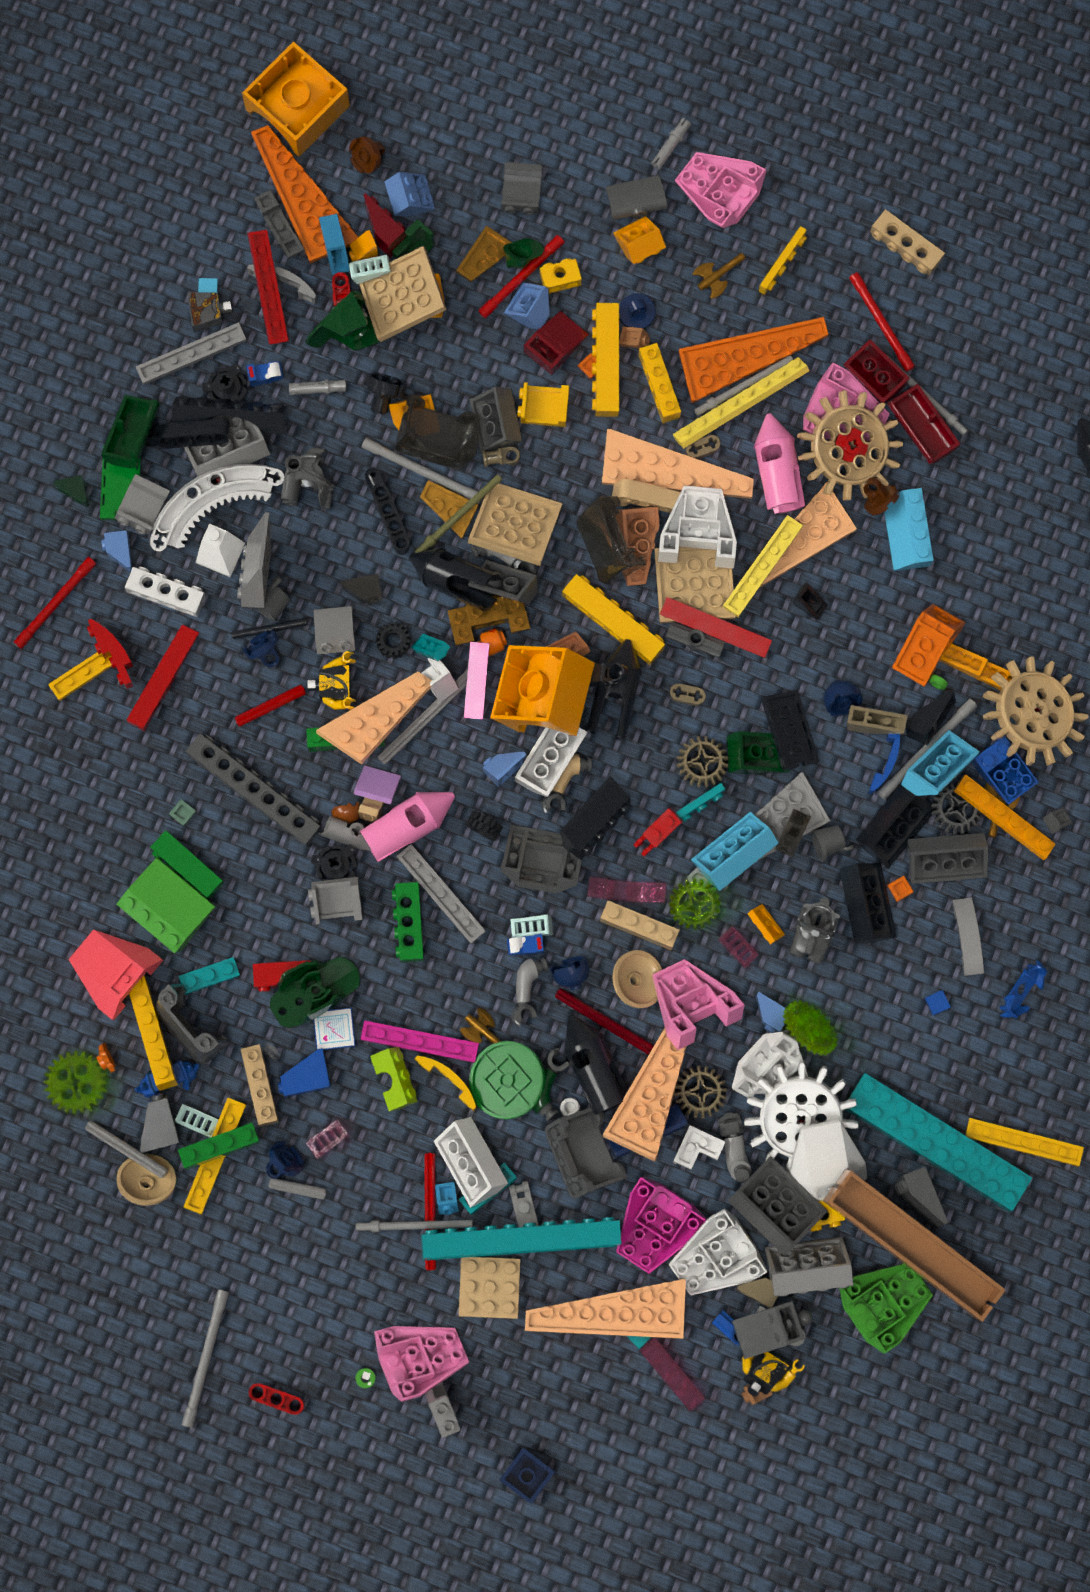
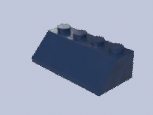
M671 1103L662 1138L688 1125L677 1104L673 1106ZM606 1138L615 1160L633 1152Z

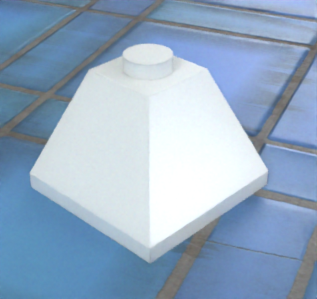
M209 524L201 541L196 563L231 578L242 554L243 546L246 543L228 531Z

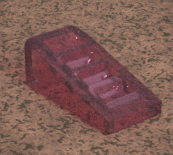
M733 926L718 940L744 968L759 956ZM733 934L735 938L727 943L726 940ZM739 940L741 943L733 949L731 946ZM745 946L746 949L738 955L736 952ZM750 952L751 955L744 961L742 957Z
M336 1120L307 1141L306 1144L316 1159H318L349 1136L339 1121ZM335 1127L341 1135L339 1138L332 1130ZM329 1132L335 1141L331 1142L326 1134ZM322 1136L328 1144L327 1147L320 1140ZM315 1141H317L322 1149L320 1152L313 1144Z

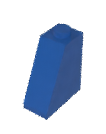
M322 1048L316 1050L280 1077L281 1082H278L280 1094L283 1093L284 1097L287 1098L331 1088Z

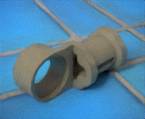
M515 447L498 448L496 451L489 452L482 451L485 467L498 463L500 465L508 464L513 466L520 461L519 450ZM509 452H515L517 458L510 461L506 458V455Z

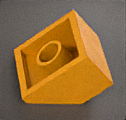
M646 216L613 232L624 254L633 264L640 263L645 258L658 254L662 249L666 248L659 228Z

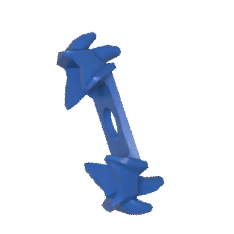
M1037 960L1036 965L1028 964L1027 968L1023 969V973L1009 994L1004 997L1006 1005L1000 1006V1009L1004 1011L1000 1015L1001 1017H1014L1017 1019L1018 1016L1029 1011L1030 1007L1021 1006V1003L1033 985L1037 984L1040 990L1044 989V978L1047 970L1040 961ZM1025 983L1023 993L1018 994L1019 986Z
M176 1060L172 1066L177 1083L184 1082L182 1087L188 1091L189 1084L198 1075L199 1064ZM148 1071L140 1081V1086L134 1089L137 1093L143 1094L144 1097H151L159 1092L152 1071Z

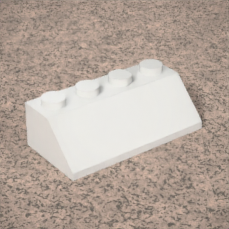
M545 727L516 774L515 782L532 792L548 797L587 732L579 727L577 736H570Z
M471 1117L454 1121L434 1140L436 1147L470 1208L497 1194L508 1184Z

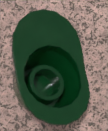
M520 239L508 243L503 247L506 253V266L508 268H526L532 259L543 254L544 247L533 239Z

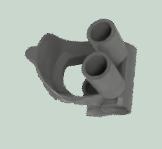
M311 448L302 456L291 455L286 459L285 466L287 470L281 494L282 504L297 506L300 488L311 487L319 490L318 499L321 509H330L331 492H333L335 486L330 484L325 478L321 469L324 461L322 454L325 453V449Z
M824 897L819 903L811 905L803 904L796 923V933L789 954L804 958V955L808 954L807 959L809 961L822 964L826 950L834 938L840 914L834 913L829 906L828 898ZM818 914L822 915L819 924L815 925Z

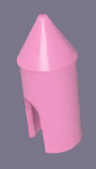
M766 414L753 448L756 451L767 510L773 509L774 514L795 511L805 506L794 443L795 438L772 414Z
M416 792L415 795L395 806L389 813L362 829L360 833L379 862L404 846L416 842L437 828L439 829L455 795L453 792Z

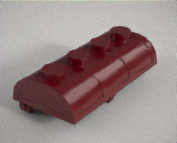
M916 384L887 403V406L891 409L929 465L937 463L960 446L959 441L919 384Z

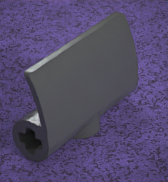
M659 175L605 187L612 220L629 216L642 218L647 216L648 212L667 209V201Z

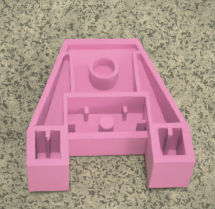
M685 959L652 976L667 1037L678 1050L694 1043L697 1029L694 1023L708 1016L716 1014L726 1027L742 1019L744 1004L734 991Z

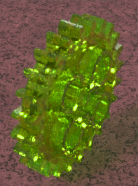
M795 1000L783 1011L784 1015L782 1017L785 1019L783 1023L788 1025L786 1029L791 1031L790 1036H795L797 1042L801 1043V1047L806 1046L808 1052L812 1050L814 1055L818 1053L820 1056L823 1054L826 1056L838 1045V1038L835 1037L837 1033L833 1031L835 1027L829 1024L830 1020L825 1019V1014H820V1009H814V1005L809 1006L807 1002L803 1004L801 1000L798 1002Z
M77 1051L74 1052L73 1056L67 1052V1058L60 1054V1061L58 1062L53 1059L55 1066H48L51 1073L44 1074L49 1078V1080L43 1081L44 1084L49 1085L44 1091L51 1093L47 1096V1099L54 1098L52 1105L55 1106L59 1103L58 1110L61 1111L65 1107V1113L67 1114L70 1109H72L74 1115H76L78 1109L84 1114V1108L86 1107L91 1111L92 1103L98 1106L97 1098L103 1100L100 1092H106L102 1085H106L108 1082L102 1080V1078L106 1077L107 1074L100 1073L103 1069L101 1066L97 1067L98 1061L92 1062V1055L86 1058L85 1052H82L81 1056H79ZM71 1066L74 1067L75 1078L80 1081L77 1083L81 1099H77L76 1088L71 1085L74 1082L70 1070ZM81 1066H86L87 1073L80 1076L78 1069ZM62 1071H67L68 1078L61 1081L59 1074ZM85 1085L92 1086V1091L88 1095L82 1092ZM66 1090L73 1091V1096L69 1100L64 1099L63 1096Z

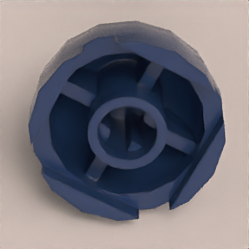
M836 680L824 692L823 701L827 712L831 716H842L849 713L848 710L851 705L860 706L863 698L855 684L850 681Z
M582 956L571 957L562 960L560 966H557V963L550 967L554 981L559 986L570 988L571 990L581 988V984L587 980L590 971L586 956L584 958Z

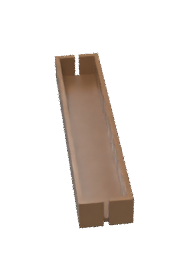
M846 1169L835 1183L838 1187H832L823 1202L971 1316L983 1322L993 1308L991 1305L986 1304V1301L996 1304L1005 1292V1289L859 1176Z

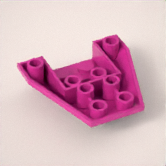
M641 1176L630 1193L621 1230V1245L617 1246L616 1253L650 1274L683 1248L707 1218L692 1203L663 1184Z

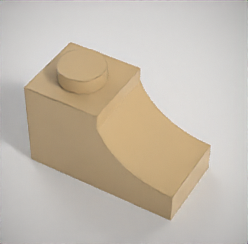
M365 797L358 811L360 819L375 822L381 817L385 803Z

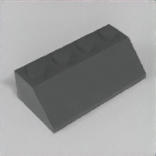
M985 834L908 839V864L911 884L987 878L988 844Z

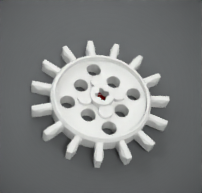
M800 1061L798 1066L799 1076L788 1078L785 1069L780 1064L777 1066V1073L781 1082L777 1083L774 1087L762 1077L758 1079L760 1086L768 1092L764 1100L752 1096L747 1098V1103L761 1108L760 1117H749L744 1120L746 1126L761 1125L763 1132L762 1135L751 1140V1146L755 1147L767 1141L773 1149L767 1154L766 1160L770 1156L775 1159L778 1153L789 1157L786 1164V1171L788 1173L790 1172L798 1140L796 1134L800 1132L801 1127L840 1119L844 1127L850 1129L858 1128V1121L843 1119L842 1110L856 1106V1099H849L844 1102L839 1101L836 1093L844 1088L846 1081L842 1079L831 1088L822 1081L827 1075L826 1066L819 1070V1074L815 1079L805 1076L806 1065L804 1061ZM784 1093L788 1099L785 1102H780L776 1098L777 1095ZM799 1094H804L807 1096V1100L799 1102L796 1097ZM823 1094L827 1097V1100L824 1103H819L816 1097ZM783 1112L787 1115V1119L779 1121L776 1115ZM822 1113L827 1119L824 1122H819L815 1118L816 1115ZM798 1115L801 1116V1117L804 1115V1116H805V1120H803V1119L798 1120ZM778 1132H785L787 1138L779 1140L776 1134Z

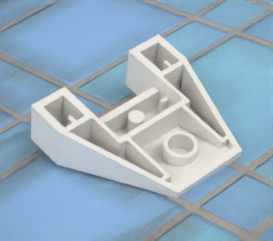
M683 486L660 536L658 562L677 563L679 547L716 550L715 567L734 569L737 541L722 489Z

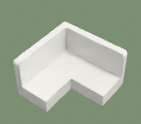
M428 658L431 666L421 674L432 680L429 683L431 686L430 690L441 702L459 688L448 669L440 660L435 661Z
M689 1126L673 1163L691 1170L699 1152L718 1160L725 1141Z

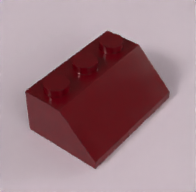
M871 339L843 364L881 403H886L894 398L908 385L910 379Z

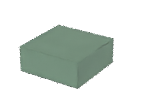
M181 799L169 815L185 827L196 811Z

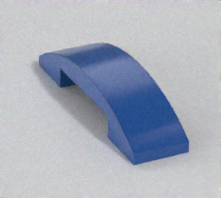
M888 734L886 741L892 742L893 745L883 774L875 773L868 794L872 795L890 775L899 752L900 734Z

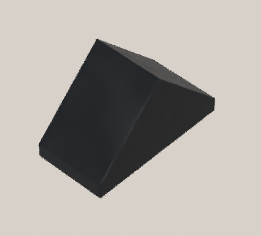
M806 582L793 601V605L816 620L827 607L826 602Z

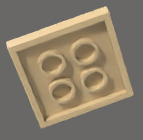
M461 1258L459 1317L518 1319L520 1259Z

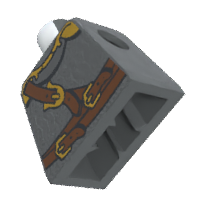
M187 292L193 332L222 324L221 314L232 312L231 301L220 302L218 293Z

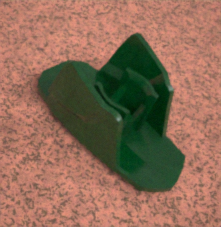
M342 956L326 963L316 960L297 965L282 974L278 983L279 990L270 999V1009L278 1023L283 1027L289 1029L303 1025L333 1008L359 987L358 969L352 962ZM302 1000L303 1004L298 1006L296 1005V1001ZM280 1010H287L285 1015L279 1014Z

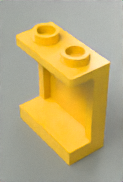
M524 382V388H520L519 392L522 406H518L517 417H521V423L566 427L569 386L562 385L561 388L529 386L527 382Z

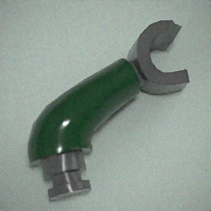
M559 1048L553 1049L548 1055L549 1067L544 1070V1092L538 1104L533 1108L536 1114L545 1115L547 1117L546 1121H549L558 1113L557 1110L554 1111L552 1109L553 1106L550 1103L552 1101L550 1092L557 1077L556 1073L563 1072L570 1066L568 1062H565L562 1066H555L552 1063L554 1057L559 1056Z

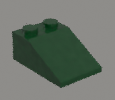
M738 731L727 735L729 773H789V770H782L772 734Z

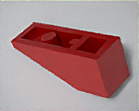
M311 960L253 964L254 988L259 989V992H270L271 988L278 987L279 980L284 972L304 962H311Z

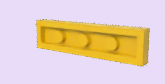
M799 227L761 282L759 292L765 295L768 290L772 291L777 283L775 279L778 275H783L787 268L785 266L786 263L794 259L797 254L795 251L797 247H802L807 239L805 237L807 231L805 228Z
M97 652L48 685L57 699L61 701L111 668L112 665L109 658L112 656L104 658L102 653L98 654Z

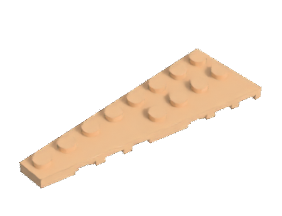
M607 429L602 484L614 485V483L621 479H630L678 492L682 491L683 486L722 489L723 495L727 497L752 499L753 478Z
M665 1028L603 1133L604 1138L653 1161L657 1159L686 1047L678 1050L667 1037Z
M686 1279L527 1310L525 1331L683 1339Z

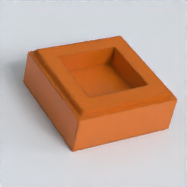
M590 353L578 364V367L590 379L595 376V374H592V363L596 362V357Z
M905 876L887 885L896 902L914 892Z

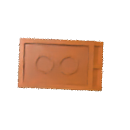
M932 604L922 611L916 620L892 668L925 687L943 653L949 649L966 622Z

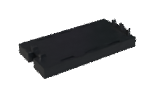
M798 690L761 698L782 770L795 769L799 767L800 763L803 767L817 764L819 759Z

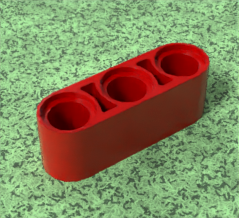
M259 1383L253 1384L249 1388L248 1393L252 1400L289 1414H301L305 1408L304 1401L301 1398ZM258 1386L263 1389V1395L260 1398H256L253 1395L254 1388ZM276 1393L282 1396V1402L279 1405L273 1404L271 1400L272 1396ZM293 1400H298L301 1404L300 1409L296 1412L290 1408Z

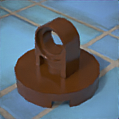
M361 136L355 138L349 146V151H352V158L350 160L360 173L366 172L369 174L379 168L381 155L386 149L380 141L374 142L369 137Z
M869 478L863 488L864 493L868 497L864 508L872 516L881 514L889 509L887 507L888 504L891 502L895 504L900 496V492L894 485L884 487L878 479ZM868 485H875L877 490H871Z

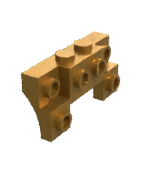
M494 595L492 597L497 599V601L485 612L467 604L466 607L448 610L455 645L459 646L470 641L474 642L472 630L508 622L511 634L530 630L524 603Z

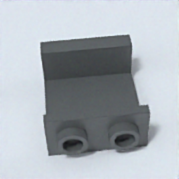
M505 162L501 211L509 214L523 212L525 215L538 214L542 165Z

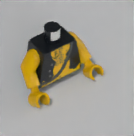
M346 651L342 656L324 665L319 670V679H308V691H319L320 700L334 710L354 709V707L350 706L351 702H356V700L351 698L350 666L347 664L355 663V659H350V655L354 654V652Z
M769 1352L747 1359L742 1357V1368L745 1373L744 1381L750 1384L747 1391L752 1396H758L760 1392L767 1395L770 1391L777 1392L785 1389L794 1380L795 1374L803 1371L805 1365L801 1369H796L795 1364L799 1361L798 1359L793 1362L792 1370H789L791 1366Z

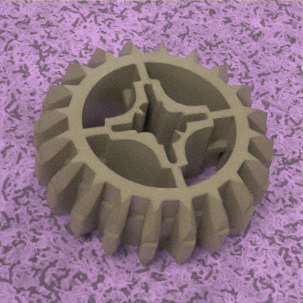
M698 736L697 743L690 739L691 746L684 743L683 746L686 750H679V753L683 756H677V760L681 761V763L677 764V768H683L679 771V774L683 775L686 773L684 781L690 778V785H693L696 781L698 782V788H700L701 782H704V786L707 788L708 781L714 786L716 784L715 779L718 781L722 780L719 774H726V771L722 768H728V764L724 762L728 760V756H722L726 753V750L722 749L719 751L722 744L718 743L715 746V739H712L711 743L707 742V736H705L704 741H701V737ZM703 748L711 750L716 757L708 756ZM697 749L698 756L691 759V761H687L688 755ZM701 755L703 760L707 761L704 768L701 763H698ZM714 763H718L716 771L708 775L707 768L714 765ZM689 767L699 769L702 776L694 774Z
M697 1066V1072H694L691 1067L689 1068L690 1075L685 1071L682 1073L685 1080L680 1077L678 1078L682 1085H676V1089H679L680 1092H675L674 1095L677 1097L681 1096V1098L676 1103H684L680 1109L684 1110L687 1107L686 1115H690L691 1111H694V1118H697L698 1113H701V1118L704 1119L705 1112L708 1113L709 1117H712L711 1110L713 1109L714 1112L718 1113L719 1109L716 1105L723 1107V1102L719 1100H726L727 1096L721 1095V1093L727 1092V1088L720 1087L725 1084V1081L718 1082L721 1075L718 1074L714 1077V1069L711 1070L710 1074L707 1073V1066H705L704 1072H701L700 1066ZM696 1077V1087L685 1090L686 1084ZM702 1077L711 1080L716 1088L706 1087ZM700 1085L707 1092L703 1094L702 1102L701 1097L695 1093ZM717 1094L714 1103L705 1107V1097ZM686 1096L696 1098L699 1108L691 1105Z

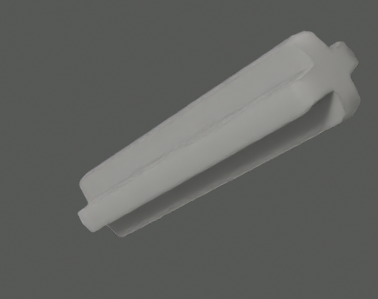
M271 1178L269 1181L270 1189L322 1200L326 1197L327 1191L325 1188L278 1178Z

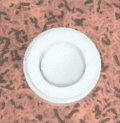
M573 1098L563 1100L560 1105V1111L563 1116L571 1115L580 1110L579 1103Z

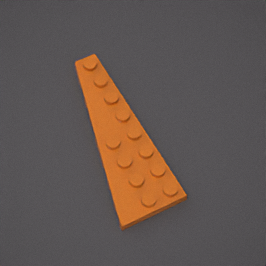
M267 125L252 131L251 135L309 262L313 263L327 257L319 217L337 214L345 248L350 247V244L358 236L341 217L337 209L328 201L315 182L306 174L302 166L293 158V155L285 148L272 129Z
M824 317L679 349L678 352L691 403L828 337Z

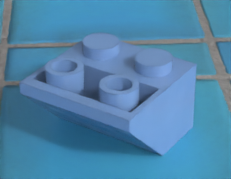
M398 172L385 181L394 216L409 217L435 209L426 175Z

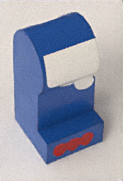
M275 361L255 366L254 364L246 365L251 387L272 383L284 378L281 362Z
M542 934L507 939L508 955L544 954Z

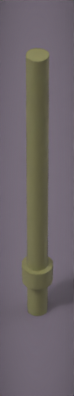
M497 474L431 536L429 534L424 539L425 542L414 552L426 551L429 547L432 548L437 544L436 541L500 483L502 478Z

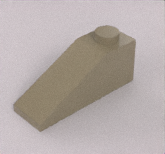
M851 705L847 730L869 734H904L908 715Z

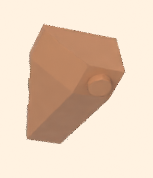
M658 507L615 509L616 529L627 586L646 584L651 564L650 558L655 547L654 541L659 530Z

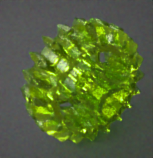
M696 878L692 879L693 883H689V880L685 879L686 885L679 882L678 886L680 889L673 888V892L676 895L670 894L669 896L673 900L668 903L669 907H673L670 909V914H675L673 916L675 921L680 919V926L686 922L685 926L687 929L690 928L691 924L694 930L697 929L698 924H700L701 928H704V922L710 925L711 921L709 918L715 920L717 917L714 913L720 912V909L716 907L721 905V901L717 900L720 898L719 893H715V887L710 888V882L703 885L704 879L702 878L699 880V883H697ZM693 890L702 891L708 896H698ZM688 892V899L682 905H679L681 897ZM692 896L694 898V901L696 900L698 911H696V908L693 907ZM710 902L709 909L702 915V907ZM682 911L693 912L696 917H689L682 913Z

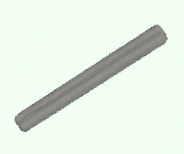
M93 1121L87 1123L85 1130L158 1177L164 1178L168 1173V1169Z

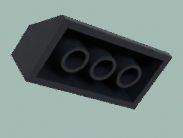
M611 776L560 831L563 848L580 860L585 856H589L597 842L600 843L604 839L606 832L609 829H613L618 819L622 815H626L630 810L628 795Z
M900 785L858 836L856 841L868 854L889 869L908 846V839H913L932 816L931 813L935 809L931 807V804L924 795L916 796Z
M856 863L839 869L855 944H867L897 938L881 863Z

